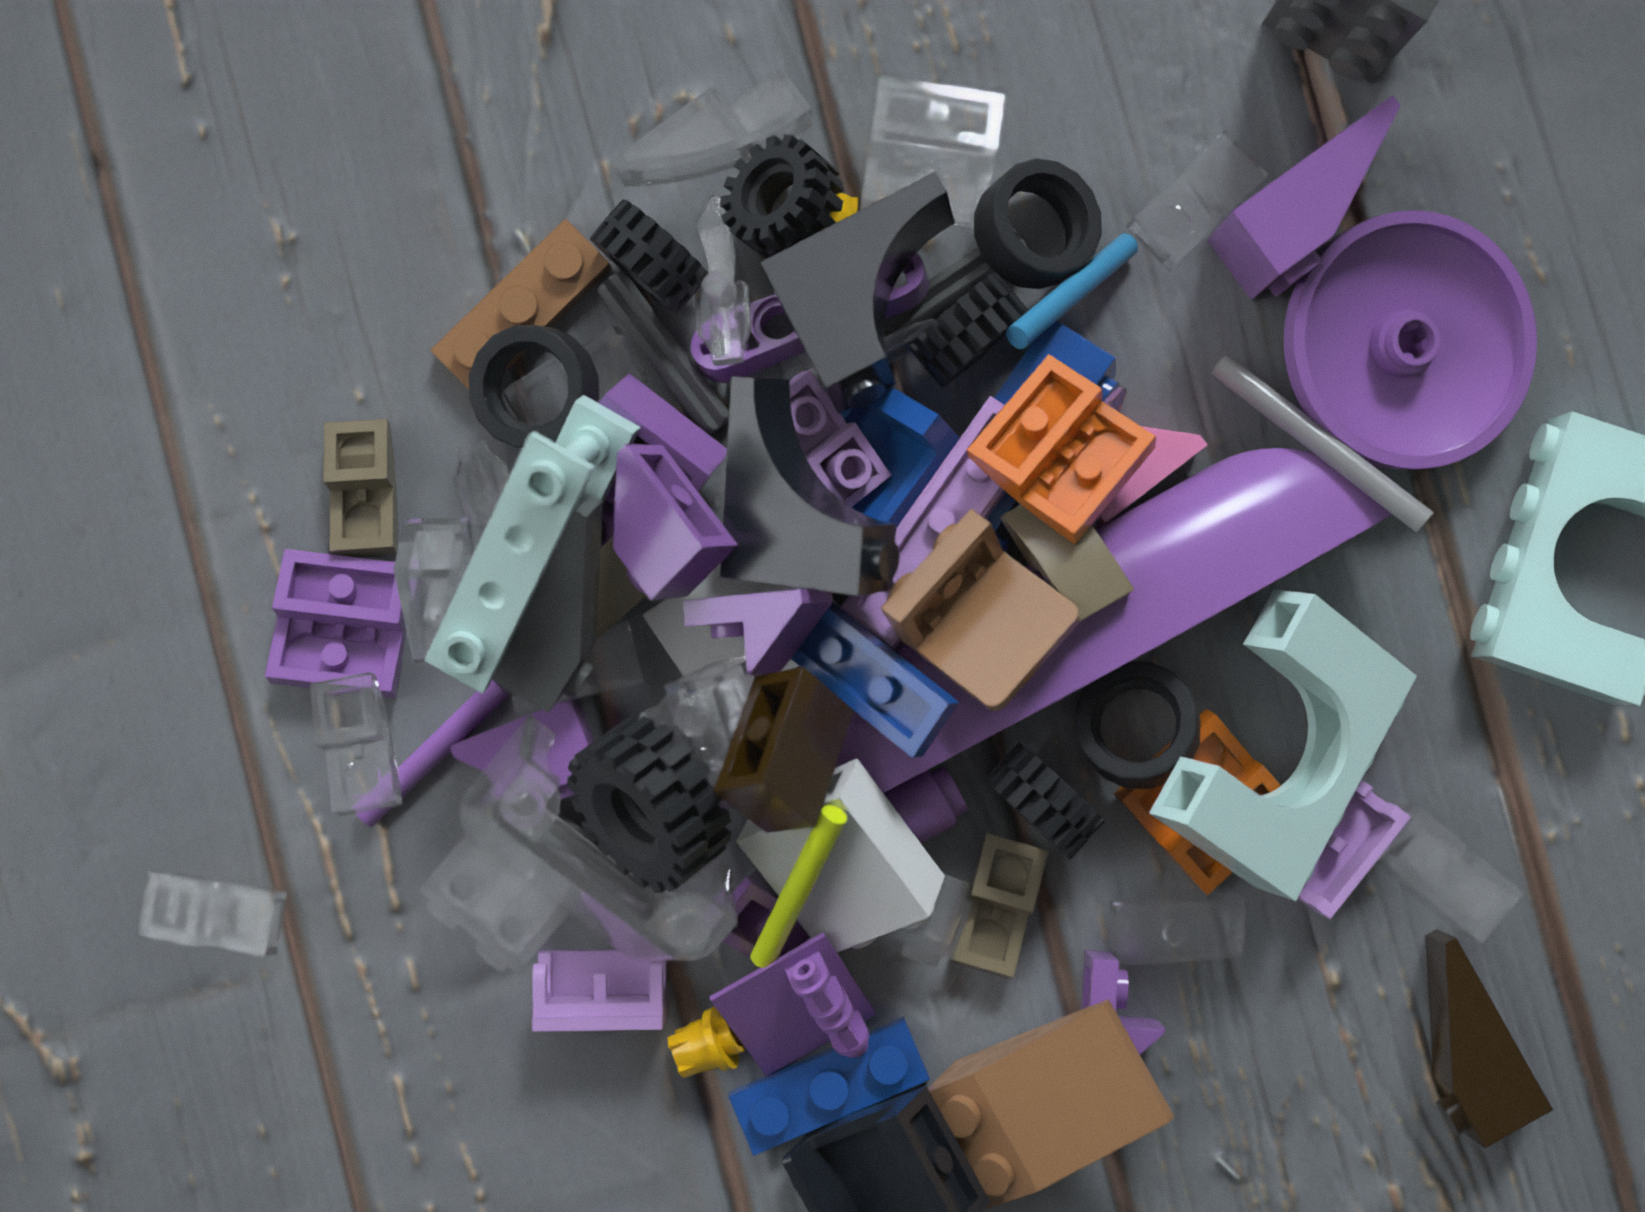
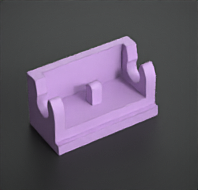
M1362 780L1345 809L1343 819L1334 829L1314 866L1311 878L1304 885L1297 898L1312 911L1329 919L1333 917L1411 818L1398 806L1390 802L1387 803L1372 792L1373 787Z
M667 948L540 950L538 952V964H533L532 1032L662 1030L668 1018Z

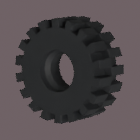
M636 716L625 719L574 755L575 758L568 765V770L572 773V775L567 777L568 788L577 793L571 800L575 811L582 812L586 818L582 822L583 827L588 835L594 833L601 843L596 847L605 857L611 854L616 859L615 868L624 876L629 872L633 873L635 884L642 888L651 885L653 892L663 893L668 890L670 893L727 849L725 845L730 842L732 832L725 826L731 823L729 810L719 806V802L723 799L713 792L715 786H711L707 779V776L712 772L705 762L702 761L700 764H697L690 756L694 749L684 739L676 743L673 740V730L662 724L655 728L653 719L643 716L637 720Z

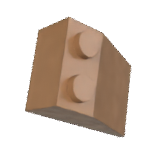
M1109 999L955 1060L928 1088L991 1202L986 1209L1036 1193L1168 1124L1174 1117Z

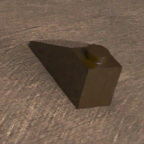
M1436 929L1425 935L1433 1079L1444 1096L1436 1101V1104L1444 1120L1457 1136L1464 1133L1482 1147L1487 1148L1553 1111V1108L1456 937Z

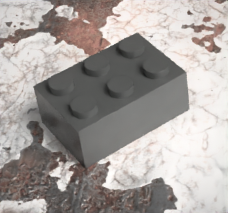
M1274 0L1262 24L1273 29L1274 36L1283 44L1298 50L1308 48L1328 59L1330 67L1338 74L1353 80H1361L1363 78L1372 82L1426 24L1439 0Z

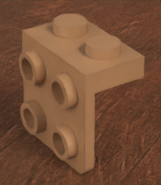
M972 509L957 524L947 526L938 535L933 544L932 552L912 573L903 575L895 582L888 594L887 601L881 607L882 612L902 642L983 706L992 711L1003 709L1080 622V613L1077 606L1003 551L991 523Z

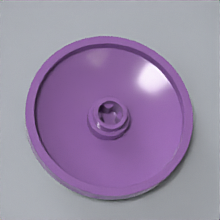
M1421 210L1397 211L1370 218L1346 229L1317 252L1322 262L1298 279L1288 304L1283 337L1287 373L1294 394L1304 413L1371 465L1386 469L1420 470L1448 465L1475 454L1493 441L1511 422L1528 392L1533 377L1537 352V330L1531 300L1522 278L1506 254L1490 238L1471 225L1448 215Z

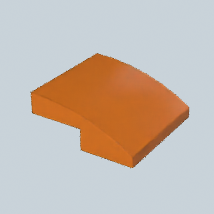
M1048 354L969 446L967 456L1018 503L1075 545L1155 449L1156 436L1102 401L1101 387Z
M1205 709L1199 714L1201 720L1200 745L1193 760L1220 766L1260 796L1270 793L1281 786L1263 764L1251 757L1215 713ZM1172 740L1151 759L1161 755L1170 746ZM1165 784L1152 789H1129L1121 786L1113 793L1116 798L1207 896L1233 873L1149 814Z

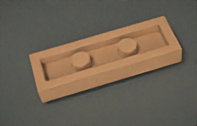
M565 218L430 351L469 390V373L475 356L493 335L512 326L538 325L552 327L612 269V266ZM529 349L516 354L508 362L505 372Z

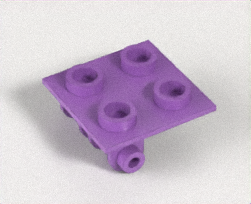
M824 932L778 957L770 965L755 970L709 996L713 1005L766 1076L828 1041H831L833 1048L840 1055L850 1058H857L863 1055L868 1048L869 1030L865 1021L877 1014Z

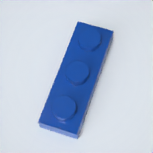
M833 602L791 658L797 665L806 668L856 713L912 758L925 755L959 703Z
M903 1016L870 1030L868 1048L863 1055L857 1058L840 1055L831 1047L768 1076L761 1077L731 1090L728 1097L752 1154L755 1156L929 1081L930 1077Z

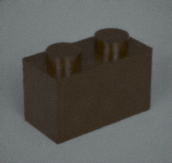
M804 667L755 676L713 792L766 833L816 827L839 754L844 746V739L854 710Z

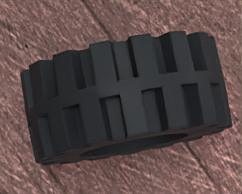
M626 199L621 200L590 237L594 245L611 262L617 265L621 271L625 272L651 297L674 314H677L709 277V272L682 244L678 243L655 220L645 215L641 209L632 205Z

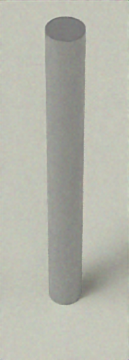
M1228 354L1213 369L1212 376L1416 533L1434 514L1432 510L1347 445L1331 435L1317 422Z

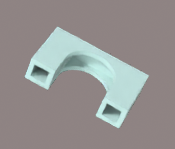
M1571 411L1549 419L1547 424H1542L1532 440L1529 457L1535 462L1528 484L1524 483L1520 486L1511 504L1510 519L1515 520L1508 544H1503L1498 549L1491 565L1490 578L1495 581L1488 605L1483 604L1480 607L1472 623L1470 637L1471 640L1476 642L1471 657L1613 705L1640 706L1645 693V639L1595 623L1579 614L1564 598L1557 584L1554 572V551L1558 537L1565 524L1575 513L1591 503L1612 506L1645 517V435Z
M1273 589L1243 645L1285 676L1296 687L1302 697L1308 719V735L1299 765L1284 784L1272 792L1260 796L1220 766L1180 756L1149 814L1255 888L1296 901L1304 885L1311 878L1314 866L1334 829L1343 819L1345 809L1361 779L1372 765L1375 753L1394 718L1401 711L1405 698L1417 675L1316 594Z

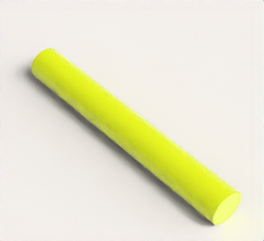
M826 805L822 808L816 827L812 828L750 954V958L756 966L764 968L778 958L847 821V815L840 808L833 805Z

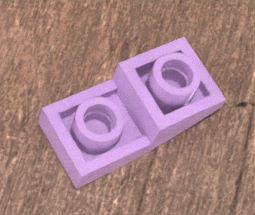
M810 370L802 371L790 380L792 418L800 446L807 461L823 484L839 500L852 507L889 478L891 474L857 424L846 423L841 414L837 413L830 398Z

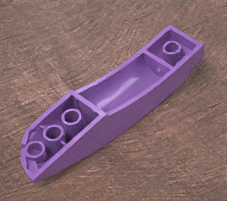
M1287 448L1259 449L1240 453L1217 462L1095 528L1134 590L1079 622L1077 627L1003 709L998 711L987 709L904 642L901 641L896 649L889 646L959 703L925 755L916 758L910 757L854 711L844 739V746L839 754L835 768L858 759L884 793L1203 622L1386 519L1392 513L1312 452ZM1026 565L1025 568L1031 571L1030 567ZM1039 571L1034 573L1037 577H1039L1041 580L1045 582L1044 578L1042 577Z

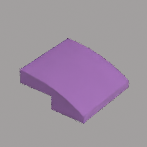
M284 549L272 609L277 615V621L265 678L270 684L396 699L409 612L412 579L411 565Z

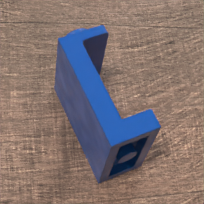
M890 387L874 403L863 408H849L840 414L846 423L857 424L891 474L889 478L851 508L868 517L895 523L897 528L960 437L939 414L895 388Z

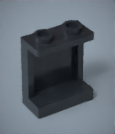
M927 1086L817 1128L804 1136L782 1157V1164L808 1212H983L991 1203Z

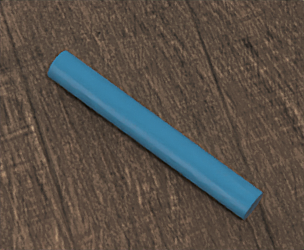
M1127 233L1120 234L1079 270L1074 272L1009 326L1006 330V336L1011 345L1018 349L1027 347L1138 252V244L1134 237Z

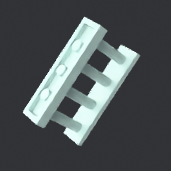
M583 395L574 402L556 443L535 431L529 434L424 661L482 694L488 689L574 511L591 494L602 500L604 504L616 479L617 453L625 444H633L641 428L640 426Z

